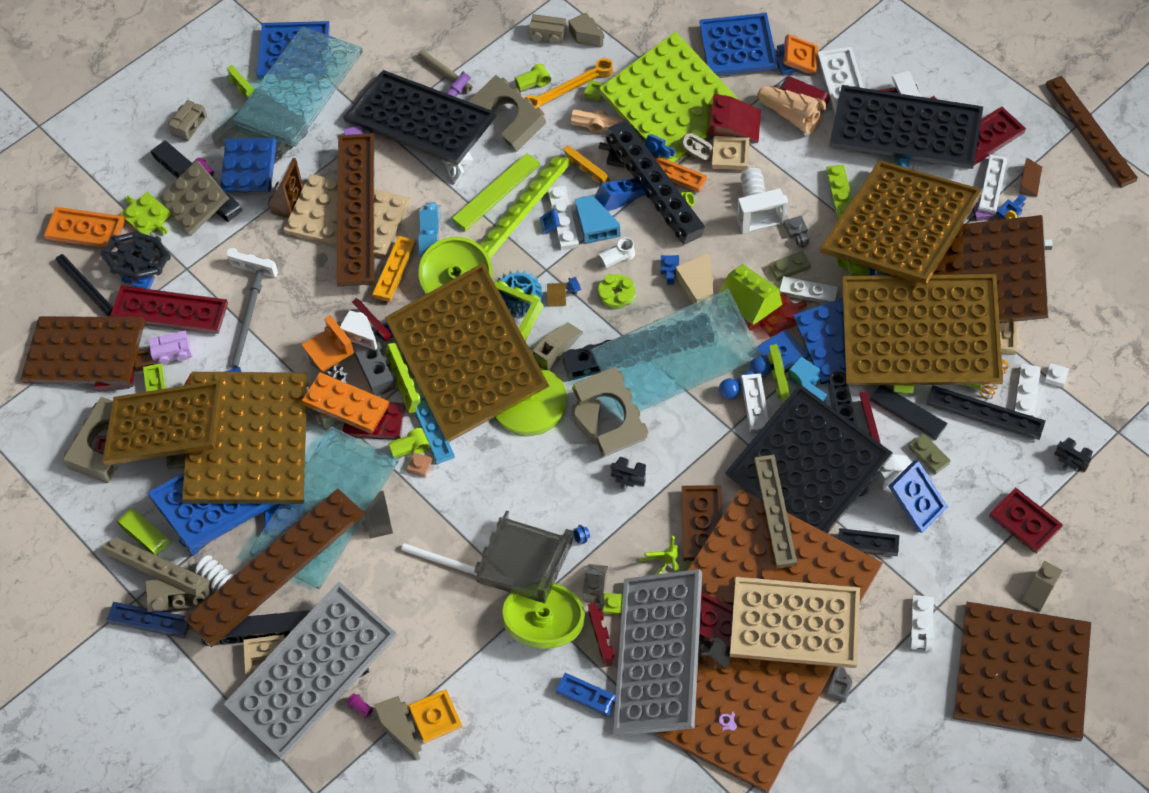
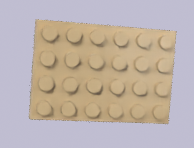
M309 174L284 228V233L337 247L338 180ZM375 189V256L387 257L411 202L410 197Z
M736 577L730 657L857 668L860 587Z

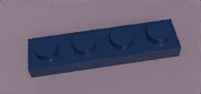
M113 602L107 617V622L110 624L185 638L189 629V625L184 620L187 616L163 611L148 612V608Z

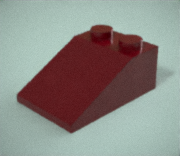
M713 94L709 102L706 135L749 138V142L758 143L761 110L731 96Z

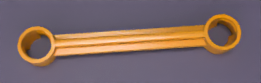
M601 58L597 60L596 67L537 97L533 95L526 97L533 104H536V106H533L535 109L537 107L540 108V106L598 76L601 78L610 77L613 73V63L608 58ZM601 66H607V67H609V69H607V68L603 69V68H600V67H601Z

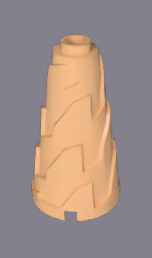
M773 86L761 87L757 94L763 105L776 111L778 115L789 120L791 124L800 128L805 133L815 132L824 118L821 110L826 111V104L820 99L804 94L800 95L788 90L784 91Z

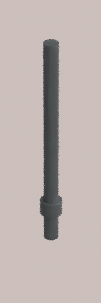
M261 270L256 271L254 282H251V293L234 352L232 368L239 367L256 299L262 288L263 271Z

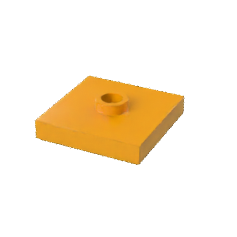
M447 689L408 705L424 744L463 727Z

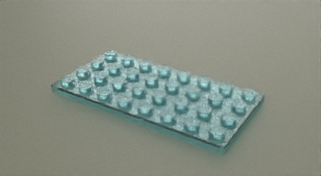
M302 26L234 117V124L296 147L362 54V47Z
M729 288L591 349L601 372L615 366L618 371L621 370L625 379L623 383L632 393V403L638 407L640 412L746 365L756 357L761 356ZM614 399V401H615V403H616V405H617V407H618V409H619V411H620V414H621L622 418L624 419L623 409H622L621 405Z
M330 426L305 465L304 504H280L250 550V555L257 557L337 488L363 510L366 515L398 464V458H394L392 455ZM365 516L294 577L320 590Z

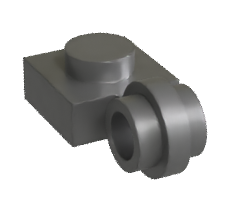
M802 216L784 220V226L789 237H795L798 247H806L809 244L808 229Z

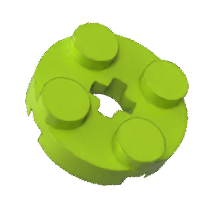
M607 274L598 287V296L603 301V304L611 309H621L627 304L630 305L635 298L633 279L620 274ZM619 289V290L622 291V292H618L617 294H614V291H613V290Z

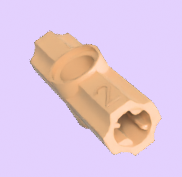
M574 109L571 116V125L588 127L594 133H602L604 130L608 131L610 126L625 121L622 117L607 115L605 111L599 109L593 112Z

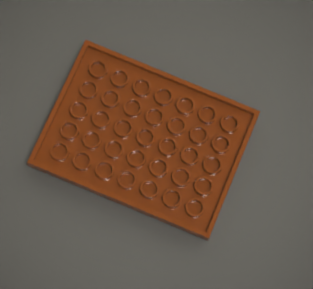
M740 488L688 569H699L702 572V592L731 607L734 605L736 577L860 587V604L881 569L883 562L787 513L797 566L776 569L763 501Z
M706 641L698 655L694 729L655 732V736L761 791L769 793L835 666L730 657L729 652ZM733 711L735 713L734 722L737 724V728L733 731L730 729L723 731V727L719 723L720 715L729 714L731 716Z

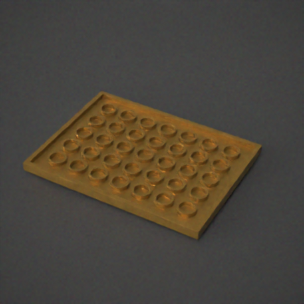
M879 160L820 246V253L926 285L980 198L982 189Z
M484 263L385 317L446 440L449 442L550 387Z
M996 274L932 275L926 285L895 275L842 276L846 385H978L1003 383Z
M192 371L191 385L221 380L224 385L215 449L186 453L183 504H304L307 407L302 405V400L307 393V373Z

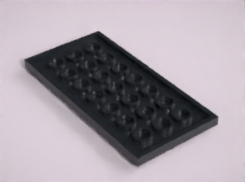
M385 70L380 72L343 116L345 122L360 126L363 129L455 165L462 161L497 117L495 111Z
M842 85L829 146L973 169L984 106Z

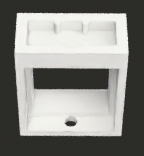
M781 188L738 199L737 221L742 234L784 224L785 216H787L786 206L788 205V199L786 195H783ZM760 210H765V211H761V212H757V213L751 214L752 212H756V211H760Z

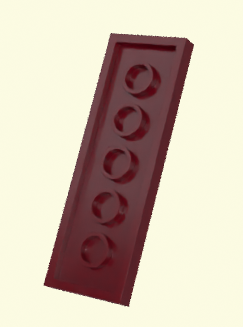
M121 285L110 317H143L145 325L219 334L228 301L221 298Z

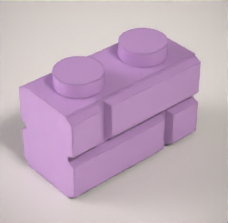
M186 330L149 339L151 356L155 364L162 363V365H167L171 361H184L188 357H192L190 340Z

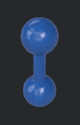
M763 356L755 357L750 363V370L743 375L761 374V378L766 377L771 371L770 361ZM741 376L736 380L732 378L724 379L719 384L718 390L721 397L726 400H732L739 395L740 386L742 385Z

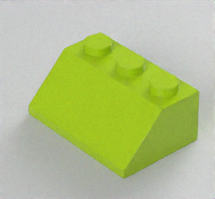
M743 263L728 273L717 296L718 300L753 325L782 305L779 288Z

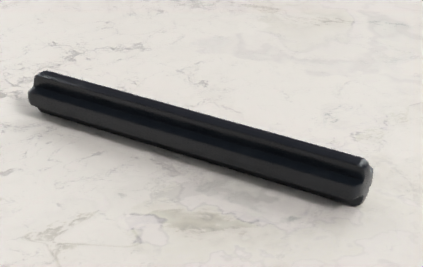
M64 254L57 256L56 261L107 316H110L113 306Z

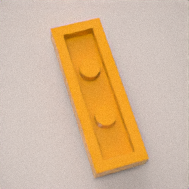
M568 144L565 146L563 151L566 154V158L572 164L574 162L578 164V168L585 174L587 172L592 175L591 178L597 183L610 181L608 175Z

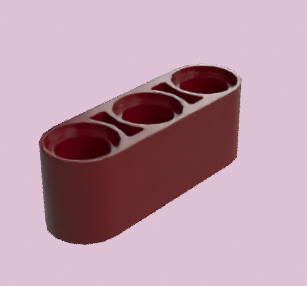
M786 77L779 89L784 91L788 90L800 95L804 94L820 99L826 105L830 101V96L827 92L794 77Z

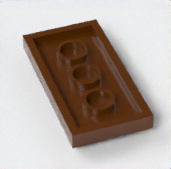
M721 485L681 486L684 561L695 560L722 518Z

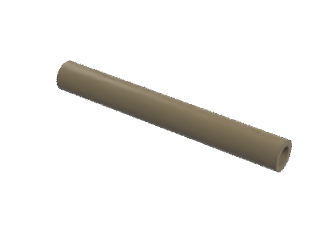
M424 50L419 52V58L453 83L459 77ZM467 82L463 90L469 93L473 86Z

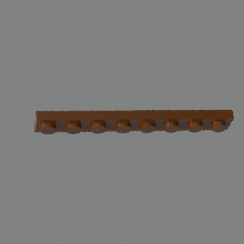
M1063 76L1047 81L1045 85L1120 188L1136 182L1138 179L1137 175Z

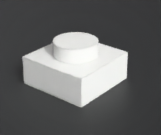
M1050 363L1045 383L1063 388L1069 368Z

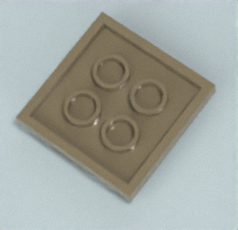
M197 160L159 197L184 230L191 236L229 199L208 171Z

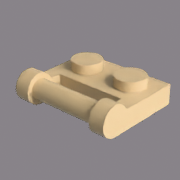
M285 635L244 640L246 677H249L259 667V665L252 666V661L266 659L286 638Z

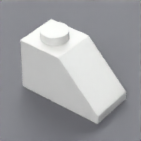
M349 310L340 328L351 342L376 350L375 336L367 316L361 312Z
M892 455L875 476L882 489L887 488L911 462L907 456Z

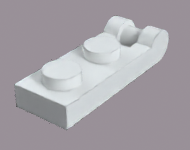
M230 248L227 251L230 265L235 268L254 273L257 270H261L263 275L275 278L278 273L275 262L270 259H261L251 254L239 253L235 248Z
M913 595L910 649L924 648L925 651H932L934 597ZM918 637H925V640H918Z

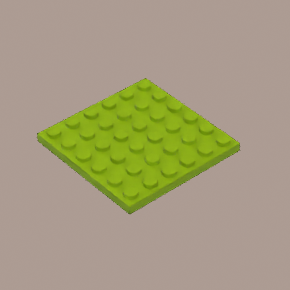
M676 31L602 85L598 90L624 120H627L636 134L645 143L649 134L665 139V145L674 148L675 154L673 157L670 156V158L663 156L661 158L674 163L688 153L680 145V139L683 135L693 133L703 140L710 136L706 135L709 102L713 94L726 95L738 99Z

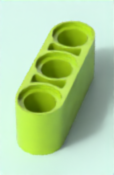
M132 507L116 521L128 535L149 553L156 556L170 543L161 531Z

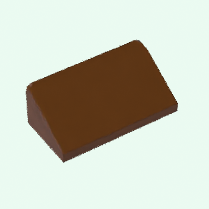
M1029 158L1025 160L1019 194L1037 197L1042 166Z

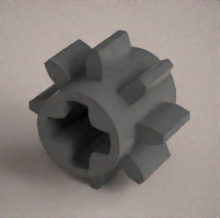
M333 365L330 369L324 371L325 375L346 383V375L348 374L342 372V366L336 367Z

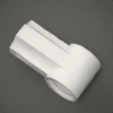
M627 237L621 238L617 245L599 253L598 257L603 267L607 269L622 260H632L635 256L633 240Z

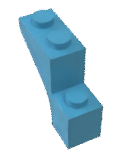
M426 202L419 210V257H423L426 250L439 241L441 205H436V202Z
M801 357L791 367L789 380L797 386L801 384L826 403L827 394L815 387L820 380V369Z

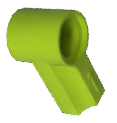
M541 63L534 65L531 71L514 77L519 91L536 85L540 87L546 86L552 79L544 64Z
M422 428L413 429L408 432L407 436L388 443L394 459L413 452L420 454L430 448Z

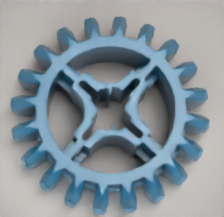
M517 269L516 273L510 271L509 275L503 273L502 278H498V280L505 282L508 287H518L527 295L534 294L538 296L541 301L543 296L542 286L538 282L537 277L533 278L532 273L527 275L526 271L520 273ZM500 292L511 315L515 314L516 317L519 314L526 315L530 304Z

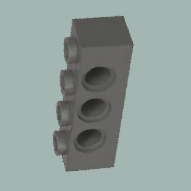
M351 342L354 355L373 395L379 396L394 390V381L397 379L393 370L389 371L388 369L390 365L386 355L382 356L381 354L383 350L380 342H376V350Z

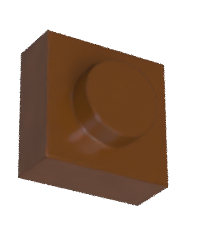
M150 348L138 350L135 360L136 371L143 370V367L155 365Z

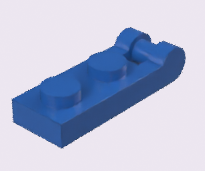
M566 672L556 689L557 694L591 708L606 717L611 712L612 704H615L616 695ZM599 698L605 700L603 704L598 703Z

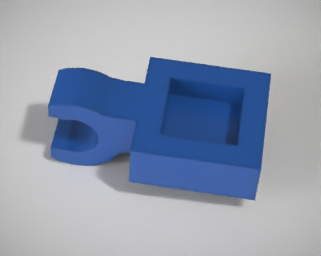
M784 44L777 45V63L782 76L797 72L798 69L783 64Z
M653 134L647 135L645 146L653 156L657 158L661 156L670 158V156L673 157L675 154L674 148L665 145V139Z
M1020 194L1014 202L1008 199L996 211V215L1001 219H1006L1007 217L1004 214L1014 211L1018 218L1022 214L1023 210L1021 208L1025 205L1024 201L1027 198Z
M661 255V274H666L667 285H674V274H676V267L679 266V255Z
M119 275L122 277V282L130 283V287L150 289L155 279V276L152 275L134 281L132 278Z

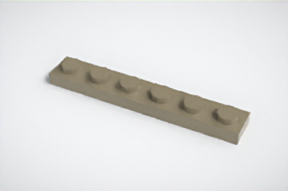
M775 456L755 457L754 462L776 569L797 566Z
M114 537L102 546L103 554L194 596L199 595L209 587V579L117 537Z

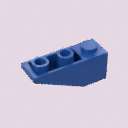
M635 178L601 183L594 197L606 210H614L644 196L645 192L636 183Z

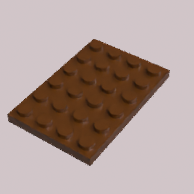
M39 316L20 380L23 383L129 385L145 319L143 317Z

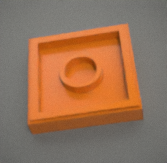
M787 34L784 42L783 64L814 76L817 72L818 45Z

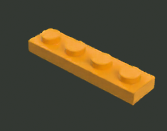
M398 236L374 289L373 298L391 303L416 246V240Z

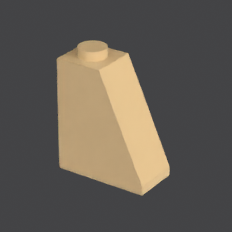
M706 253L677 266L675 277L695 309L706 308L712 304L713 282L710 254Z

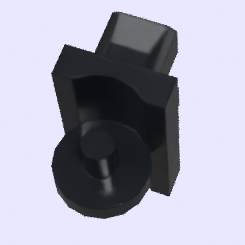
M1070 437L1063 442L1060 441L1054 455L1058 456V461L1064 464L1062 470L1066 471L1070 467L1075 471L1078 468L1086 472L1092 460L1093 451L1087 447H1084L1081 452L1075 450L1074 448L1077 443Z
M621 456L616 463L612 462L610 467L611 477L616 478L615 482L621 484V490L625 491L627 486L634 488L635 484L644 487L646 483V464L638 462L635 468L632 469L628 467L629 460Z

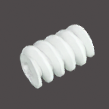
M749 168L742 172L741 185L743 197L765 192L764 176L759 168Z
M207 555L197 564L195 573L209 579V588L215 593L234 575L229 574L227 569L223 570V565H218L217 560H212V556Z

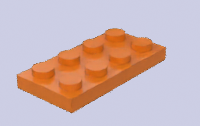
M55 207L44 237L46 240L105 248L112 235H120L125 219L124 216Z
M320 372L303 398L302 405L372 434L388 408L389 401Z

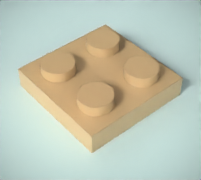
M714 136L712 169H748L749 138Z

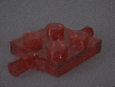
M784 292L780 294L782 305L756 324L747 323L748 329L751 331L761 327L769 337L785 329H790L796 326L793 315L798 314V310L807 307L806 301L802 300L793 303Z

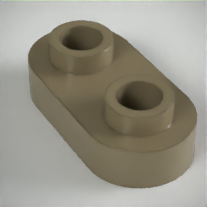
M688 133L681 137L680 145L684 151L699 160H707L712 157L713 147L707 141L693 133Z

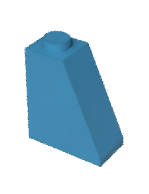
M593 195L575 199V210L585 244L621 237L620 223Z

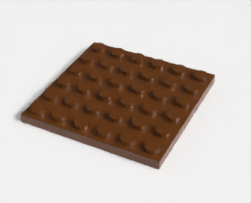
M1043 215L963 224L932 275L996 274L999 323L1049 318Z
M967 601L965 605L953 719L1082 741L1091 622Z

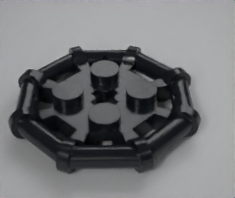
M137 230L118 236L112 235L106 247L100 252L101 258L105 260L110 268V273L134 279V281L152 275L159 276L162 274L167 261L171 259V253L166 250L160 237L143 234ZM132 239H133V241H131V242L122 243V242H124V241H128V240H132ZM114 247L118 249L117 252H112ZM157 248L160 253H155L154 249Z

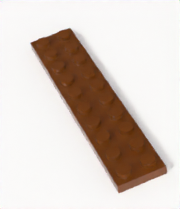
M374 133L338 135L337 287L375 285Z
M337 488L185 617L184 620L212 648L365 516L364 511Z

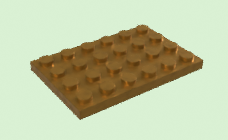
M217 380L113 397L103 455L104 464L112 465L215 449L224 385L222 381Z

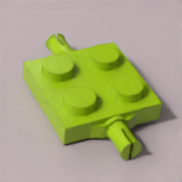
M148 191L137 200H134L130 195L125 196L124 201L129 204V207L120 215L124 216L125 221L135 230L147 235L155 230L160 231L163 235L168 233L169 230L163 223L172 214Z

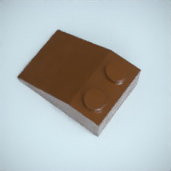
M292 158L280 181L276 183L273 195L269 197L268 206H270L271 213L274 215L289 218L304 187L296 158Z

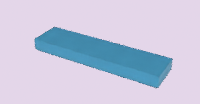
M421 395L420 404L417 406L415 415L426 435L430 450L438 465L455 458L425 396Z

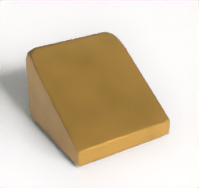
M565 283L547 284L548 306H566Z

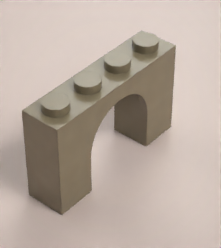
M495 75L468 102L492 111L504 104H513L518 107L516 119L501 133L504 141L517 152L547 123L543 117L545 114L540 108L537 107L535 109L532 106L533 103L527 97H521L522 94L515 87L512 89L505 78L502 77L500 79Z
M616 366L576 382L572 386L579 405L598 397H610L615 399L623 409L624 420L622 425L617 429L598 436L595 440L603 458L642 442L648 437L647 426L645 423H641L639 418L640 411L636 405H633L631 400L633 398L629 388L625 387L623 373L621 370L618 371Z
M100 397L99 401L94 404L89 417L84 420L79 434L75 435L71 447L65 452L63 460L68 469L109 483L118 468L117 465H105L103 454L91 449L94 438L100 432L108 429L113 401Z

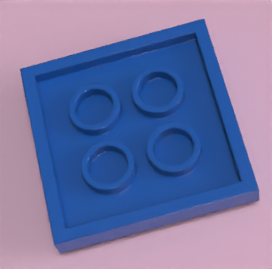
M274 138L225 139L220 187L226 192H271L276 140Z

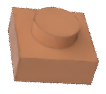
M413 453L407 467V472L426 478L433 462L432 457Z

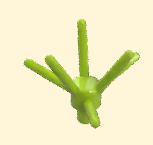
M671 536L670 545L665 551L646 552L644 554L646 557L638 559L639 562L662 558L664 563L657 574H662L667 564L671 563L674 571L681 572L676 562L679 547L674 545V536Z

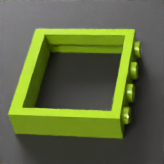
M501 280L494 281L499 292L530 304L519 327L526 341L544 307L539 300L540 298L534 294L527 295L518 287L510 288Z

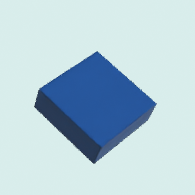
M555 209L540 217L542 231L545 234L560 226L558 212Z

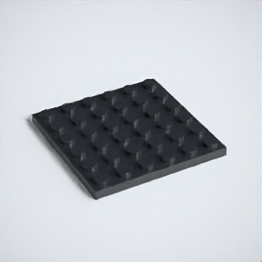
M799 384L725 474L747 492L762 499L754 458L774 455L786 512L828 534L892 457L893 452Z

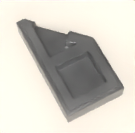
M835 667L826 696L846 703L853 682L844 667Z

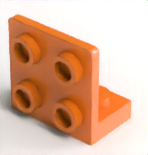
M331 315L324 319L326 324L325 330L302 344L303 349L321 372L354 353L351 340Z

